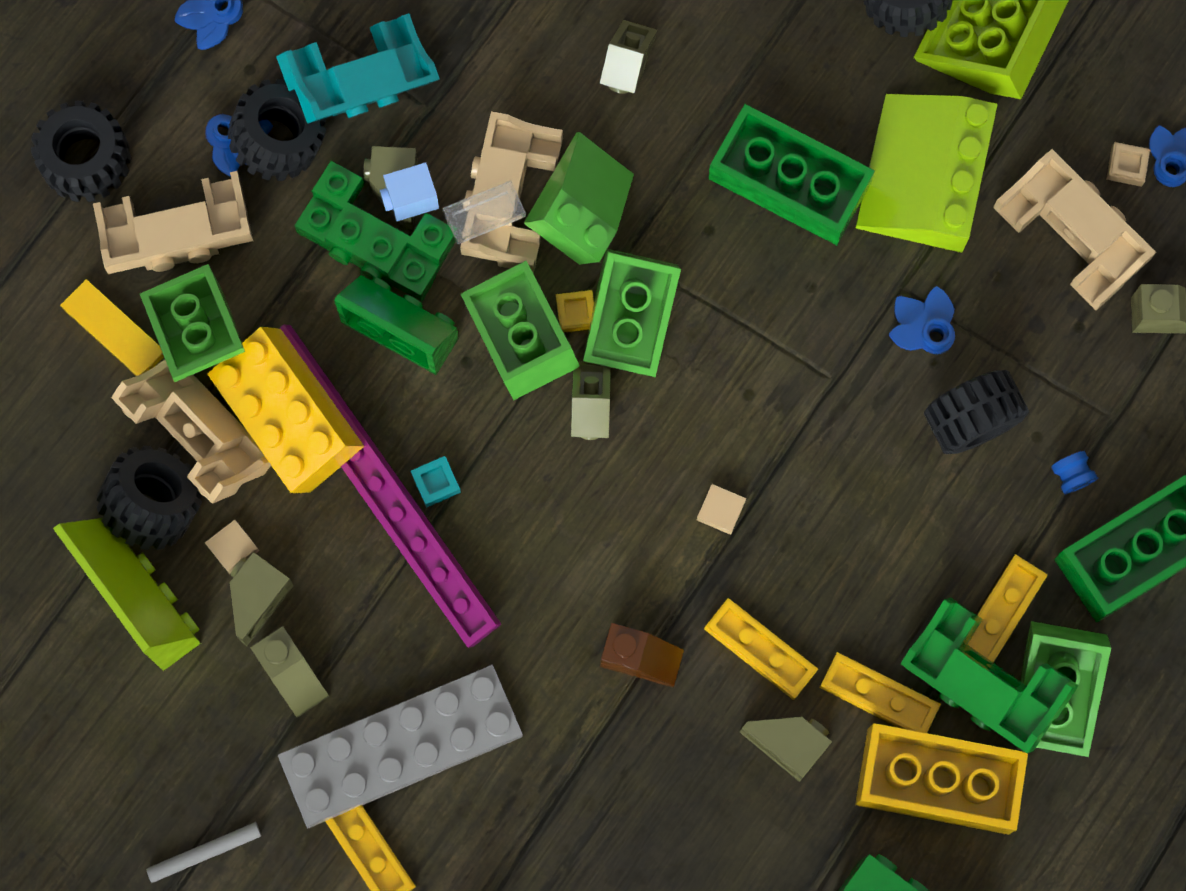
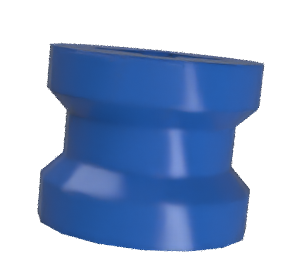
M1085 451L1072 454L1051 466L1053 473L1059 475L1062 480L1061 489L1064 494L1082 489L1098 479L1096 472L1088 467L1087 461L1089 458Z

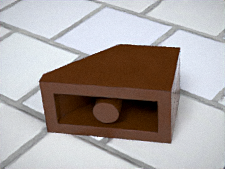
M611 623L600 667L674 688L684 650L649 633Z

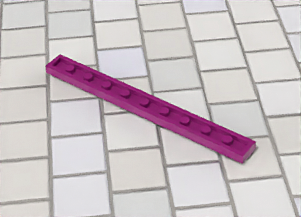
M284 324L279 329L283 331L364 445L341 468L468 648L474 647L498 628L501 622L292 326Z

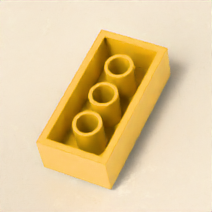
M260 327L242 343L245 352L220 362L207 375L290 493H309L359 452L364 445L283 331L277 328Z
M873 723L867 730L855 805L1009 835L1017 831L1028 754L1022 751Z

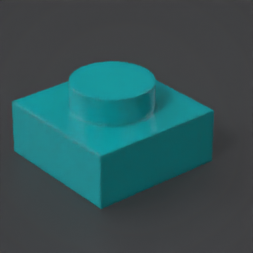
M445 456L411 470L412 477L426 508L461 493Z

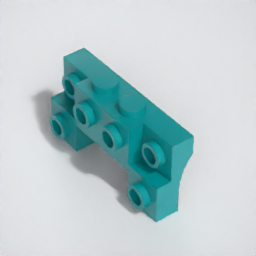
M409 13L388 22L383 21L370 27L378 53L332 67L326 70L317 42L294 51L283 52L276 56L288 91H296L307 124L346 112L348 118L368 112L367 105L377 102L379 108L391 105L399 101L398 94L440 79L434 62L427 55L419 41Z

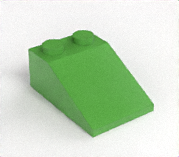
M577 132L524 224L577 264L600 262L618 230L634 174L582 133Z
M607 249L598 281L583 361L656 377L681 268L677 264Z
M527 260L461 293L466 307L513 400L580 367Z
M209 264L140 293L174 382L245 352L233 315Z
M1031 621L1020 682L1027 686L1039 666L1047 663L1079 685L1060 716L1053 720L1036 748L1089 757L1111 652L1108 635Z

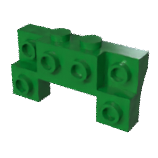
M330 161L312 190V199L294 225L296 232L330 251L329 255L343 265H348L350 262L361 268L360 272L371 280L373 277L379 278L422 302L432 287L444 260L457 241L458 230L425 213L411 236L401 232L352 205L364 187L363 178Z
M953 598L944 599L926 629L907 652L901 665L940 692L939 697L945 703L954 708L962 707L972 714L971 720L979 727L988 731L993 729L1027 754L1034 751L1053 720L1060 716L1079 685L1045 663L1039 666L1026 686L967 645L983 619Z

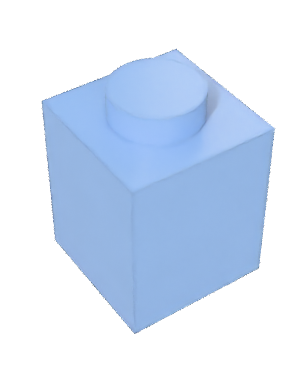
M426 162L383 175L386 188L381 189L380 194L385 210L393 209L396 221L439 209L437 194Z

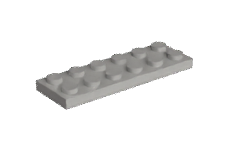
M493 665L283 752L278 755V758L308 829L353 810L358 806L367 804L517 740L523 734Z

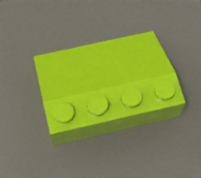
M952 0L951 9L947 10V17L943 22L937 20V28L929 31L927 29L914 58L919 63L988 93L1022 99L1069 0Z
M886 94L869 168L875 170L871 185L861 202L856 229L962 253L970 237L998 104L964 96Z
M102 518L59 523L53 528L140 649L163 671L201 644L194 635L200 630L187 612L180 616L172 604L178 599L165 582L158 586L150 574L156 571V569L142 552L136 556L130 546L125 544L126 540L119 537L117 539L111 534L113 529L105 527L101 521Z

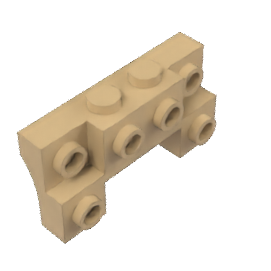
M491 111L481 157L475 156L472 164L471 178L476 179L473 191L467 190L465 195L463 212H468L460 247L461 255L497 261L498 266L504 268H512L527 260L534 273L541 236L533 230L514 227L527 166L554 171L557 167L561 150L563 130L531 124L508 114Z
M1053 149L1039 159L1019 181L998 198L993 207L1018 233L1040 215L1089 264L1074 278L1070 285L1095 310L1099 309L1121 289L1125 282L1148 263L1156 253L1126 223L1123 213L1114 206L1110 207L1100 197L1096 186L1090 181H1084Z
M230 172L231 179L210 183L209 178L201 179L206 202L203 201L136 217L130 196L122 197L123 204L103 208L100 202L93 203L101 254L107 273L112 274L145 266L147 271L152 269L156 272L172 269L175 264L182 262L202 263L208 261L211 256L219 254L218 249L253 241L238 172Z
M163 360L141 375L122 381L111 397L121 407L123 413L136 424L155 417L194 457L197 463L187 478L198 488L200 494L211 503L234 495L243 483L263 476L271 466L247 430L194 375L174 382L166 360Z

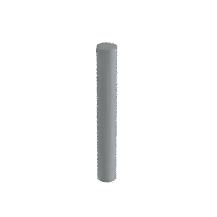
M254 822L146 868L151 883L161 880L261 837L260 829L257 823Z

